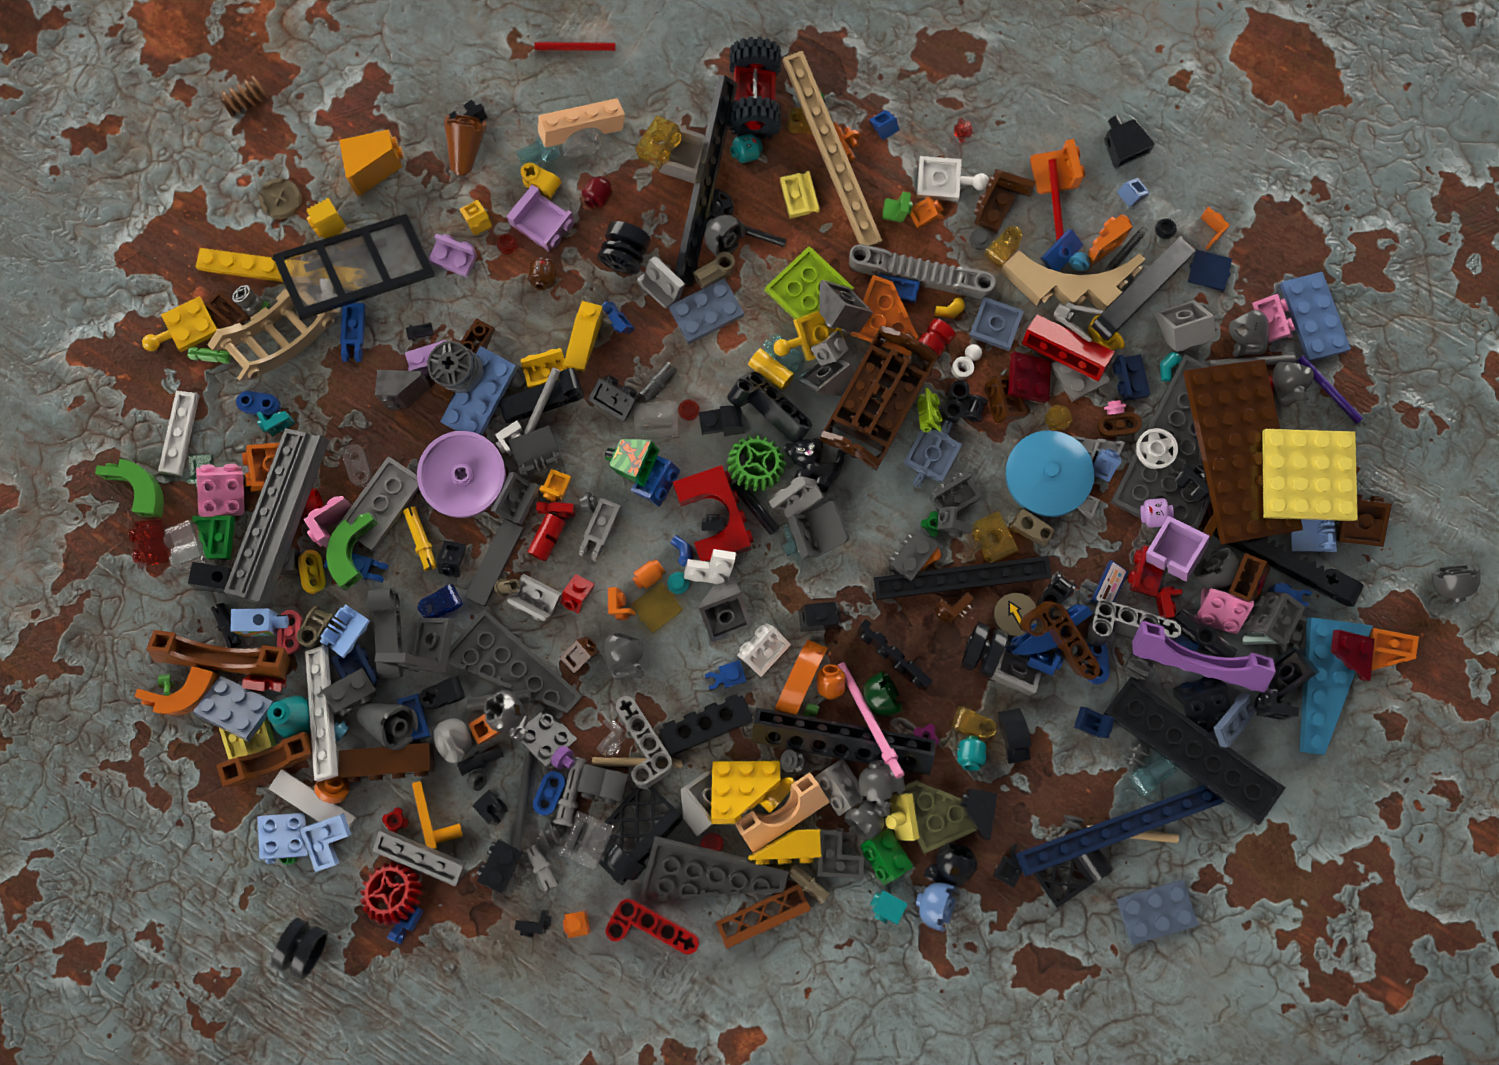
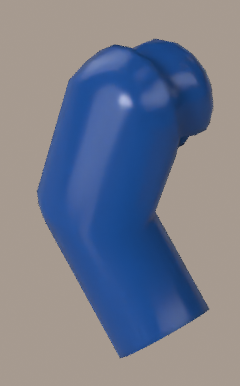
M675 535L670 544L680 552L678 563L686 567L687 560H693L692 546L678 535Z

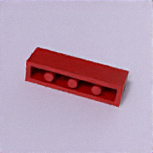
M1038 314L1027 328L1022 341L1023 345L1098 382L1107 370L1115 351L1094 341L1088 342L1075 332Z

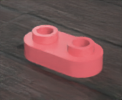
M286 610L281 615H288L289 621L294 618L295 623L292 626L289 625L288 628L278 629L277 647L285 648L288 655H292L301 648V644L297 640V633L303 624V618L294 610ZM293 640V646L288 648V642Z

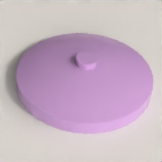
M454 431L435 439L424 450L417 468L418 486L424 499L438 512L455 518L476 516L489 509L495 503L506 479L505 464L498 449L487 438L470 431Z

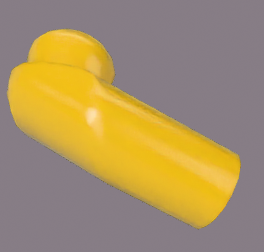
M955 298L948 307L936 306L935 316L955 318L964 310V300L962 298Z

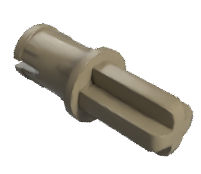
M797 864L790 868L788 875L803 888V892L807 891L819 904H822L827 899L830 893L815 881L814 876L811 877Z

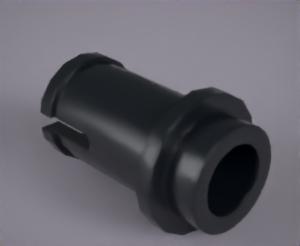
M431 322L412 326L411 324L409 327H406L408 340L413 339L415 341L416 338L434 335Z

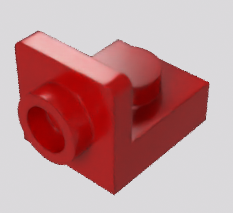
M1174 586L1165 587L1157 594L1155 599L1160 617L1170 620L1175 617L1176 605L1171 598H1176L1183 594L1182 589L1175 590Z

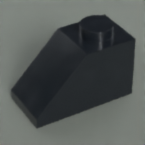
M967 789V792L963 793L961 798V807H964V814L983 840H991L997 793Z

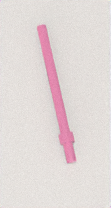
M845 662L838 664V667L845 673L847 687L882 751V758L886 764H889L895 777L901 778L904 772L897 761V754L886 741Z

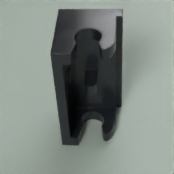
M488 790L472 807L489 825L497 826L501 820L495 813L501 811V808L504 812H508V808L498 797L500 794L493 790Z

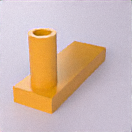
M422 782L412 783L426 846L436 850V844L463 837L460 823L433 830Z

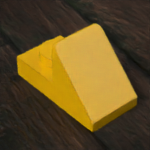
M478 200L459 209L473 235H478L492 227L485 209Z

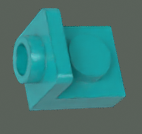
M261 411L256 413L260 419L257 421L260 429L263 432L267 431L272 437L295 424L292 417L286 411L273 414L269 420Z

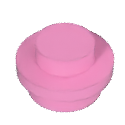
M1121 400L1110 401L1108 406L1104 407V410H1107V415L1125 413L1124 407H1126V404H1121Z

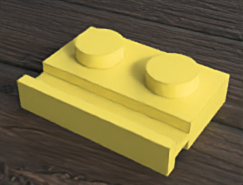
M806 171L804 174L798 173L780 177V184L789 218L808 215L815 211L816 213L819 212L809 171Z

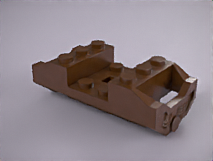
M880 326L823 430L819 441L845 451L877 471L931 372L938 354L927 345L917 341L910 334H904L894 328ZM885 342H891L906 348L924 361L923 371L909 364L911 358L905 355L902 358L893 349H891L890 353H887L879 347ZM881 391L883 394L880 398L884 399V401L881 402L873 398V394L877 395ZM833 427L881 451V453L874 456L863 446L857 443L852 444L851 440L833 434Z

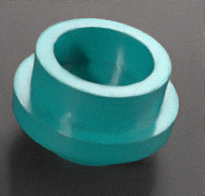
M676 572L670 575L667 585L672 593L683 594L689 588V580L684 579V573Z

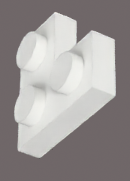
M714 549L710 562L688 559L684 571V579L716 585L728 581L735 562L736 552Z

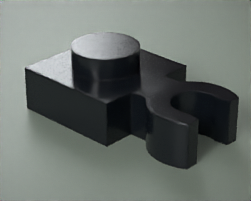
M1013 844L1010 847V858L1002 856L992 875L1014 888L1022 873V868L1015 853L1017 844Z

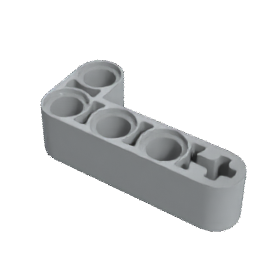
M623 696L618 699L616 710L647 759L633 769L632 779L637 787L647 789L672 772L673 762L634 699L629 696ZM625 705L630 707L632 714L634 715L631 718L627 711L624 710ZM636 723H644V728L641 731L636 732L633 730ZM647 742H656V747L653 750H646L645 745ZM660 760L668 761V766L665 769L657 768V763ZM641 772L649 774L648 779L644 782L637 780Z

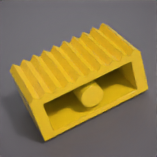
M329 198L318 202V204L306 210L309 214V217L306 219L319 238L323 236L325 239L341 234L343 229L347 227Z

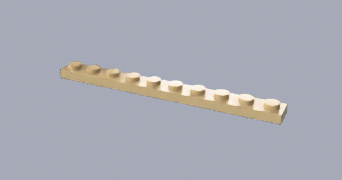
M803 51L783 57V64L858 243L867 246L880 244L882 242L881 236Z

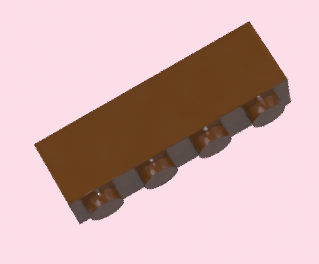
M431 743L409 744L399 750H392L386 747L338 750L339 778L347 779V783L361 782V778L369 777V781L383 780V776L392 775V779L406 778V774L414 773V777H426L428 772H435L434 744Z

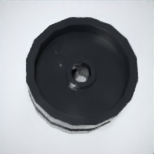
M978 621L966 643L961 668L972 671L978 665L979 660H981L979 674L991 679L1005 648L1008 632L997 628L992 632L989 640H987L990 632L989 625Z
M299 917L295 918L287 926L275 947L272 965L281 970L290 968L292 975L305 979L317 964L325 948L328 931L318 926L310 929L309 922Z

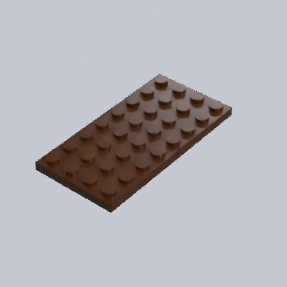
M1265 359L1184 371V380L1221 545L1303 530L1301 519L1264 518L1262 431L1264 429H1280Z

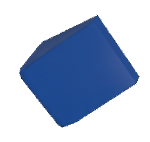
M887 110L869 120L883 140L899 131L897 118Z

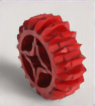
M392 861L390 865L383 863L382 869L375 867V874H368L369 881L362 882L366 886L364 890L360 891L361 895L365 896L360 900L361 904L365 905L363 911L368 914L370 919L375 920L379 924L391 925L392 922L400 924L401 918L404 920L408 919L407 913H415L412 907L414 904H420L417 897L423 895L418 890L423 886L418 881L419 875L414 873L413 868L402 863L398 864L395 861ZM394 877H403L405 883H397L394 881ZM378 903H385L389 909L381 910Z

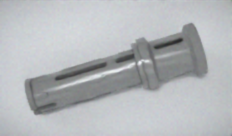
M572 757L575 764L569 770L563 797L557 803L559 805L556 819H553L554 824L571 828L573 827L571 822L574 810L578 808L576 802L577 789L586 759Z

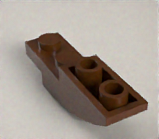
M476 318L460 343L476 354L480 346L487 349L495 328ZM438 383L432 388L433 394L448 402H451L456 393Z

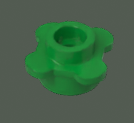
M936 511L930 512L929 517L921 521V527L925 528L931 537H936L940 531L937 530L938 512Z

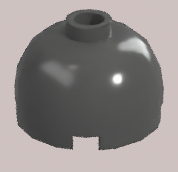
M726 214L711 219L706 225L704 236L707 248L715 256L723 252L731 254L739 246L737 243L739 238L743 239L745 236V224L735 217Z
M1222 548L1211 553L1213 557L1210 560L1206 561L1204 558L1194 570V575L1199 583L1207 589L1229 590L1239 569L1240 562L1234 552L1229 548Z
M1467 565L1447 566L1440 568V571H1442L1440 573H1436L1435 570L1431 572L1432 583L1437 593L1445 598H1451L1452 602L1466 601V597L1477 592L1481 582L1480 568L1474 566V570H1468Z
M883 760L870 762V766L865 768L860 774L859 792L861 799H864L865 796L867 801L892 798L893 792L898 790V794H901L905 790L903 777L896 778L889 764L883 763Z

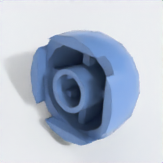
M934 883L929 885L924 893L918 894L916 906L919 907L920 917L927 926L942 932L946 930L943 924H949L956 901V898L952 897V891H957L956 886L947 883Z

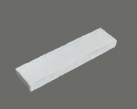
M176 390L158 469L160 474L182 477L200 397L198 393Z
M283 769L280 770L268 788L318 822L344 813L350 829L357 817L337 804L327 803L319 799L314 789Z

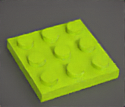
M808 246L764 288V291L793 319H797L820 310L821 280L850 287L853 291L854 287Z

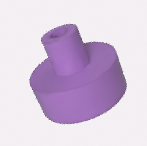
M561 746L553 754L551 764L559 770L565 767L571 769L575 764V761L572 760L573 751L566 746Z

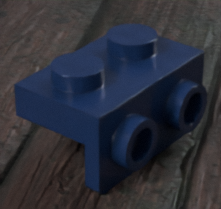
M358 643L354 644V648L345 658L339 654L331 658L341 679L363 668L374 688L376 687L377 679H379L377 671L374 667L370 668L367 662L369 660L368 654L364 647L360 648Z

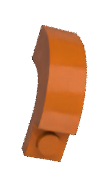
M807 639L786 681L774 711L798 714L828 648Z
M192 666L185 684L177 692L165 696L137 688L134 697L142 699L141 704L154 707L152 712L171 716L186 714L197 707L220 674Z

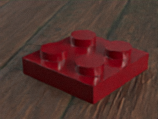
M1019 352L1011 353L1008 395L1040 403L1049 402L1051 361Z

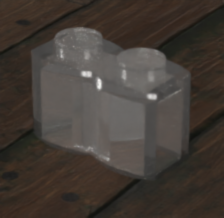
M191 520L166 528V536L163 537L165 545L171 549L169 560L172 567L181 572L190 570L192 562L207 563L203 545L198 537L197 525Z

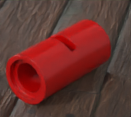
M546 513L527 553L541 561L547 562L566 522L552 514Z

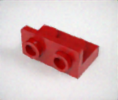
M1144 545L1139 550H1136L1133 562L1136 564L1134 571L1131 570L1128 577V583H1130L1129 590L1155 598L1158 593L1163 570L1146 562V552L1149 546Z

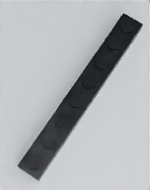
M1049 556L921 571L918 572L912 582L901 574L874 577L873 582L876 600L1046 580L1051 579L1052 574Z

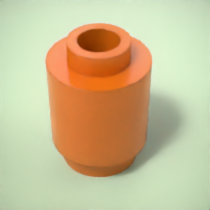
M654 559L652 562L649 560L633 572L635 577L632 580L639 589L643 587L647 590L663 578L662 575L666 572L657 559Z

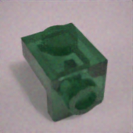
M213 454L188 455L190 477L186 479L187 484H194L197 487L196 468H201L202 465H214Z

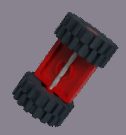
M749 37L748 40L742 38L740 42L735 41L734 45L730 47V72H732L734 81L738 85L733 101L729 130L733 135L737 134V137L752 133L756 137L761 138V140L766 139L767 136L771 138L773 134L777 135L781 129V108L779 103L776 104V76L781 72L780 45H777L775 41L770 42L768 38L765 40L762 37H757V39Z

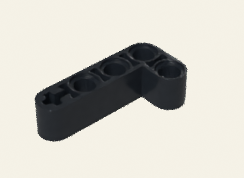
M568 368L560 372L542 413L584 398L585 395L574 368ZM545 384L501 399L499 406L505 423H513L531 417Z
M751 371L740 377L727 395L728 401L734 406L742 407L747 403L753 405L791 442L796 443L799 440H803L812 427L810 419L762 374L756 371Z

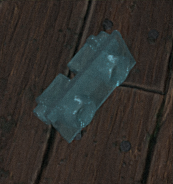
M768 334L767 336L771 340L767 339L762 346L768 354L777 359L778 355L774 352L773 346L777 340L785 338L779 334H776V336ZM796 348L790 349V352L779 360L782 365L794 373L800 367L797 364L805 363L806 361L801 358L803 354Z

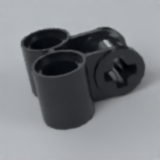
M957 380L952 383L947 393L949 401L941 412L942 420L944 422L948 420V424L950 422L954 424L959 421L960 417H963L972 422H982V413L984 407L988 404V400L982 396L969 394L970 388L967 382ZM960 389L963 392V396H957L953 390ZM952 408L956 410L957 415H950L947 409Z

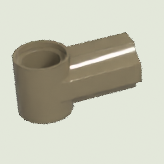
M728 252L720 253L715 260L694 271L693 275L698 285L704 289L721 278L730 277L734 272V257ZM722 263H727V264H729L730 266L727 267V268H724V267H721L720 264H722Z

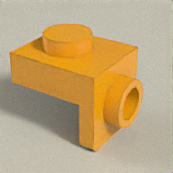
M551 469L544 486L541 485L539 489L543 494V498L552 502L556 500L563 501L572 477Z

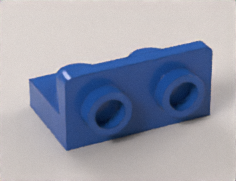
M657 456L645 486L634 483L631 491L660 507L663 500L666 499L673 482L677 480L680 469L672 461Z

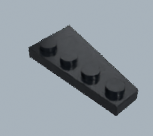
M865 619L857 631L860 634L858 636L859 639L866 645L871 643L877 649L875 652L884 660L888 658L894 663L893 668L900 674L906 673L911 678L909 681L916 688L920 689L922 687L926 690L933 680L912 661L906 662L904 660L905 655L893 645L889 647L886 637L880 631L873 632L869 628L871 623Z

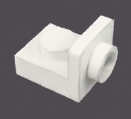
M518 421L513 422L495 434L499 440L496 442V445L502 454L507 452L509 456H512L513 453L507 445L509 444L508 440L519 437L524 433Z

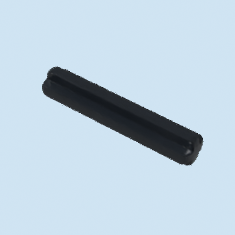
M736 481L732 485L733 489L736 490L738 496L770 535L777 532L779 526L749 489L745 490V484L738 486V481Z

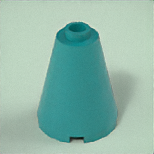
M297 695L289 696L273 703L269 707L267 712L268 719L281 737L286 739L302 732L311 733L309 701L307 698Z

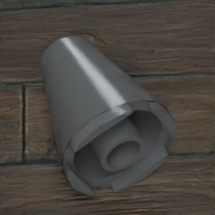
M365 703L357 712L358 722L388 749L399 750L405 748L413 739L411 737L413 731H417L418 717L415 711L406 705Z

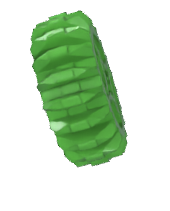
M749 435L746 440L741 438L739 444L735 443L733 445V450H730L728 454L727 465H729L728 472L733 473L731 476L732 480L738 479V486L745 484V490L753 487L755 493L758 487L764 492L766 486L773 488L774 483H779L780 477L784 474L786 463L783 461L785 458L784 454L780 453L781 447H774L775 440L769 443L767 442V436L761 440L759 435H756L755 439H752ZM744 454L747 462H745L744 466H741L739 458ZM769 460H771L773 464V470L771 472L767 471L766 466Z

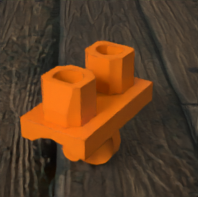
M833 122L850 162L854 161L856 158L849 144L851 143L853 148L858 146L856 140L860 137L859 131L846 127L844 129L846 134L844 135L837 122Z

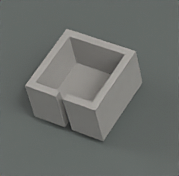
M671 125L665 140L666 145H663L657 160L659 172L695 183L705 135Z

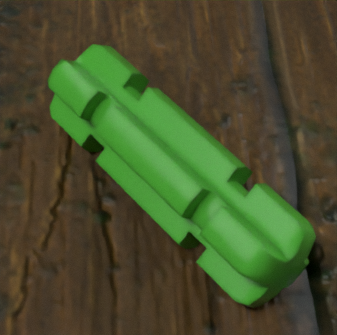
M190 347L187 356L192 360L220 361V363L228 364L231 359V354L228 351L222 350L218 352V350L212 351L211 349Z

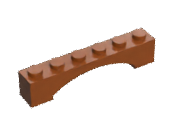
M153 630L146 648L154 662L194 666L203 669L282 680L285 679L291 661L286 649L282 647L268 645L253 649L220 647L181 637L174 632Z

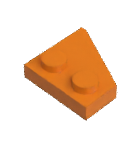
M1372 628L1370 637L1375 638L1372 671L1416 659L1418 636Z

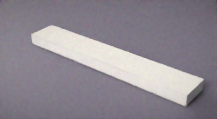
M324 645L305 651L315 781H323L338 776L333 710L322 693L324 688L331 685L328 647Z

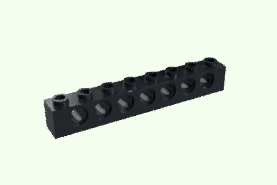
M763 708L756 709L751 737L752 743L867 764L876 760H883V763H885L882 758V751L868 727ZM881 730L890 748L894 749L897 754V761L902 770L930 775L935 756L936 740Z

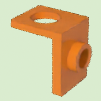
M1210 207L1200 217L1217 232L1206 246L1207 250L1230 226L1221 214L1216 213Z

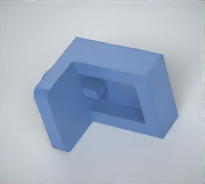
M1101 448L1093 462L1094 476L1109 482L1117 466H1120L1122 462L1119 453L1109 448L1107 450Z

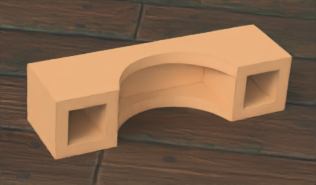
M618 98L539 115L538 133L546 148L565 143L569 136L584 128H597L602 131L603 135L623 130L625 114Z
M809 772L791 784L790 797L782 808L769 814H760L752 810L737 821L735 826L751 851L755 853L828 804L829 800L818 782Z

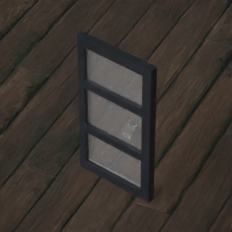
M407 214L272 255V260L276 264L300 320L435 277L434 271Z

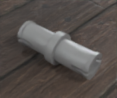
M536 844L531 846V849L528 848L525 851L534 867V874L538 875L544 892L552 890L553 887H557L558 884L549 868L551 867L550 862L546 861L539 847L540 845Z

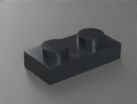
M706 514V518H702V531L724 530V517H720V514Z

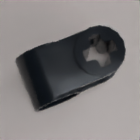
M1059 572L1038 599L1037 606L1044 602V598H1049L1055 603L1062 604L1075 590L1077 585L1071 584ZM1054 607L1050 609L1049 614L1055 611Z
M458 676L445 679L436 685L425 688L419 696L420 703L430 710H436L466 698ZM430 694L436 696L432 704L426 701L429 699Z

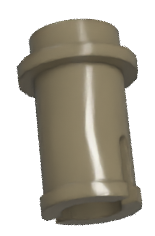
M499 579L494 585V590L499 596L517 593L519 589L515 588H520V583L517 579Z

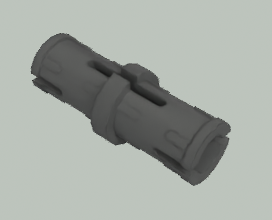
M666 362L656 375L653 374L650 377L649 383L638 392L641 397L649 392L644 398L645 401L649 402L659 389L665 387L666 381L676 373L677 370L674 366L666 372L671 367L669 362Z

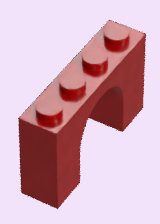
M722 465L673 482L681 507L703 499H714L721 502L729 512V521L724 530L714 536L694 542L700 561L710 562L714 549L736 552V555L751 550V543L754 542L751 531L745 530L743 523L747 521L743 510L739 511L736 503L739 502L736 490L731 491L729 485L732 482L728 470L724 471Z

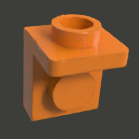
M928 196L912 207L910 216L916 227L920 229L936 218L940 220L944 218L941 213L943 207L938 200Z
M617 587L608 588V614L615 617L616 620H628L629 616H635L634 610L623 608L626 604V597L623 591Z

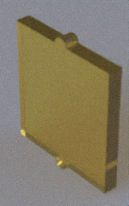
M662 581L631 604L640 616L639 620L646 624L652 634L683 611L675 600V595L668 591Z

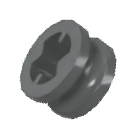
M1063 815L1065 822L1062 823V827L1074 830L1083 829L1081 827V823L1084 822L1083 818Z

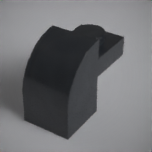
M720 406V409L698 412L702 435L723 432L725 437L745 433L742 409L738 406Z
M1016 708L998 712L999 730L1005 742L1008 764L1031 760V739L1021 709Z

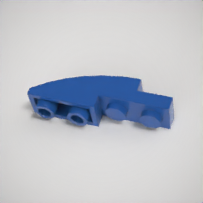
M1080 604L1073 605L1067 610L1075 626L1093 614L1088 606ZM1037 623L1031 625L1032 630L1036 628ZM1065 626L1061 629V636L1066 633ZM1048 631L1041 636H1034L1028 633L1017 636L1009 642L1010 645L1005 649L1014 655H1028L1048 651L1058 646Z

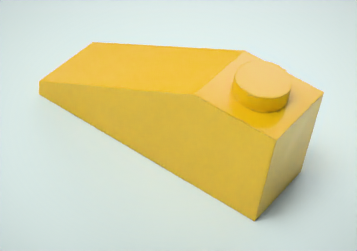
M586 301L581 302L567 348L564 367L574 368L582 372L585 371L604 320L603 306Z

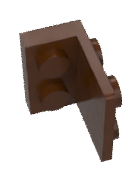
M1000 171L997 172L995 177H990L984 194H981L974 214L977 215L974 223L996 234L1016 195L997 187L1002 174Z

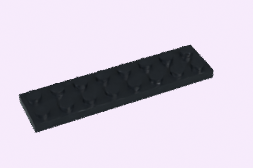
M1131 677L1104 712V715L1114 717V722L1257 825L1263 822L1286 788L1230 747H1220L1216 737Z

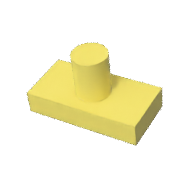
M892 793V798H889L892 814L886 817V826L889 829H894L897 840L915 841L919 839L912 793Z

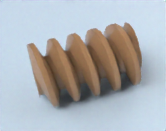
M251 76V84L246 79L244 80L245 87L237 83V91L230 87V95L222 91L223 98L221 101L232 118L234 117L233 110L238 114L241 113L240 106L248 110V102L256 106L255 99L262 103V95L268 98L261 84L254 76Z

